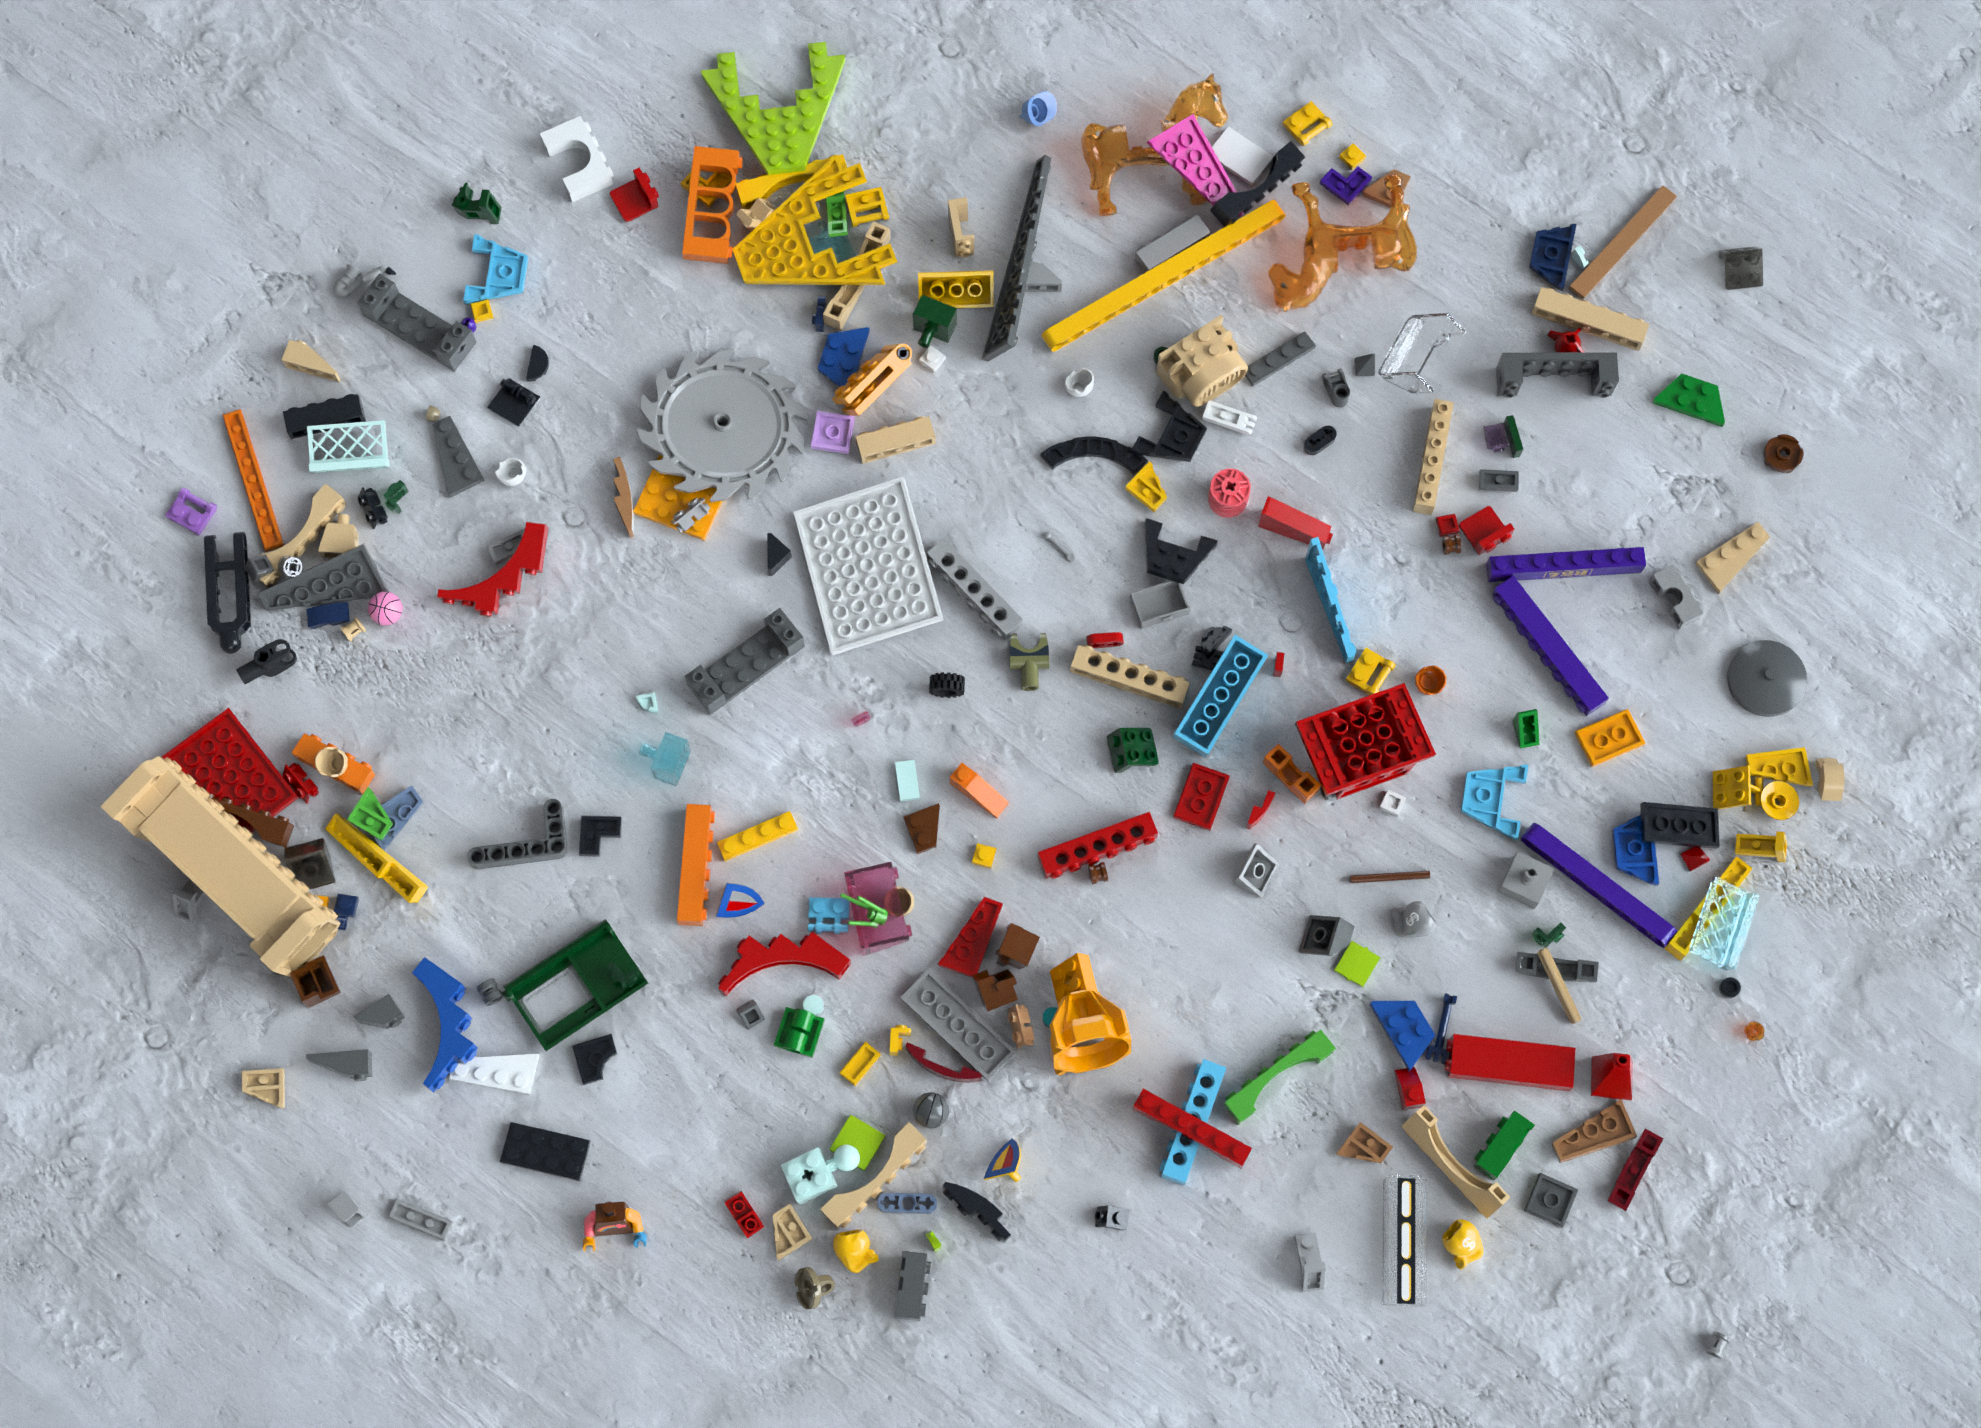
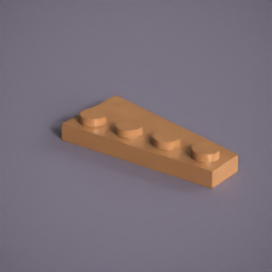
M1620 1099L1609 1108L1602 1110L1595 1117L1585 1121L1576 1129L1555 1140L1552 1143V1147L1559 1163H1563L1636 1139L1637 1134Z

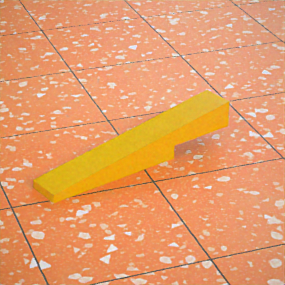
M335 813L325 830L377 878H383L406 901L418 903L428 886L339 813Z
M1736 856L1664 949L1681 961L1753 868Z

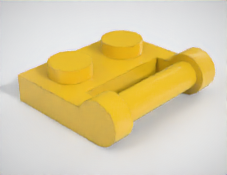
M1310 101L1285 119L1282 125L1300 145L1305 146L1311 138L1325 128H1330L1333 124L1330 118L1325 116ZM1315 122H1320L1317 126L1308 131L1306 134H1301V132L1306 130Z
M881 187L845 195L852 227L875 220L889 219ZM881 208V212L856 217V213Z
M1365 648L1345 681L1366 694L1372 695L1379 692V688L1389 672L1394 670L1396 664ZM1377 666H1383L1373 685H1367Z

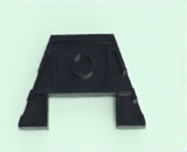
M1163 390L1155 407L1171 414L1170 421L1157 444L1138 436L1131 453L1191 462L1207 428L1191 413H1187L1177 401L1171 399L1169 394Z
M1146 518L1147 573L1184 585L1198 569L1201 562L1205 561L1209 553L1216 548L1218 540L1201 535L1196 551L1159 540L1158 537L1163 523Z

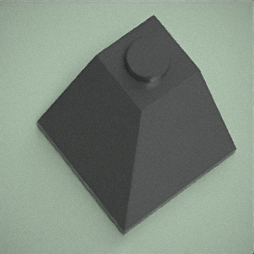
M1310 915L1299 953L1333 956L1350 944L1355 926L1341 917Z

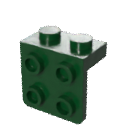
M1119 728L1107 735V744L1115 773H1122L1132 766H1156L1159 764L1154 737L1150 728Z

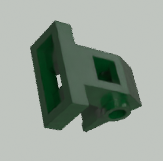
M468 183L459 188L460 192L455 196L452 207L459 215L466 219L489 220L491 224H499L502 207L489 190H482L480 199L472 200L474 191L471 190Z

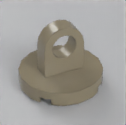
M810 1267L799 1269L795 1275V1287L798 1286L799 1292H796L799 1303L804 1309L817 1308L820 1304L821 1296L829 1294L835 1287L832 1277L830 1275L817 1276L816 1272Z

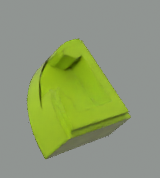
M929 1231L926 1233L925 1236L935 1252L940 1250L942 1245L934 1232Z

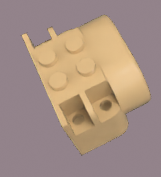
M1222 315L1169 347L1158 356L1157 375L1175 397H1187L1195 407L1203 406L1209 400L1212 401L1231 389L1248 371V365L1238 353V346L1232 338V332L1230 330L1226 331L1222 325Z

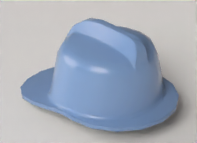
M1047 91L1038 93L1024 102L1022 114L1019 117L1024 118L1029 124L1037 127L1042 126L1055 117L1057 112L1055 97Z

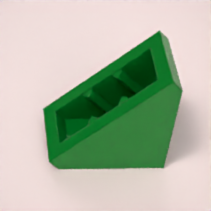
M1538 710L1518 712L1512 721L1520 749L1540 745Z

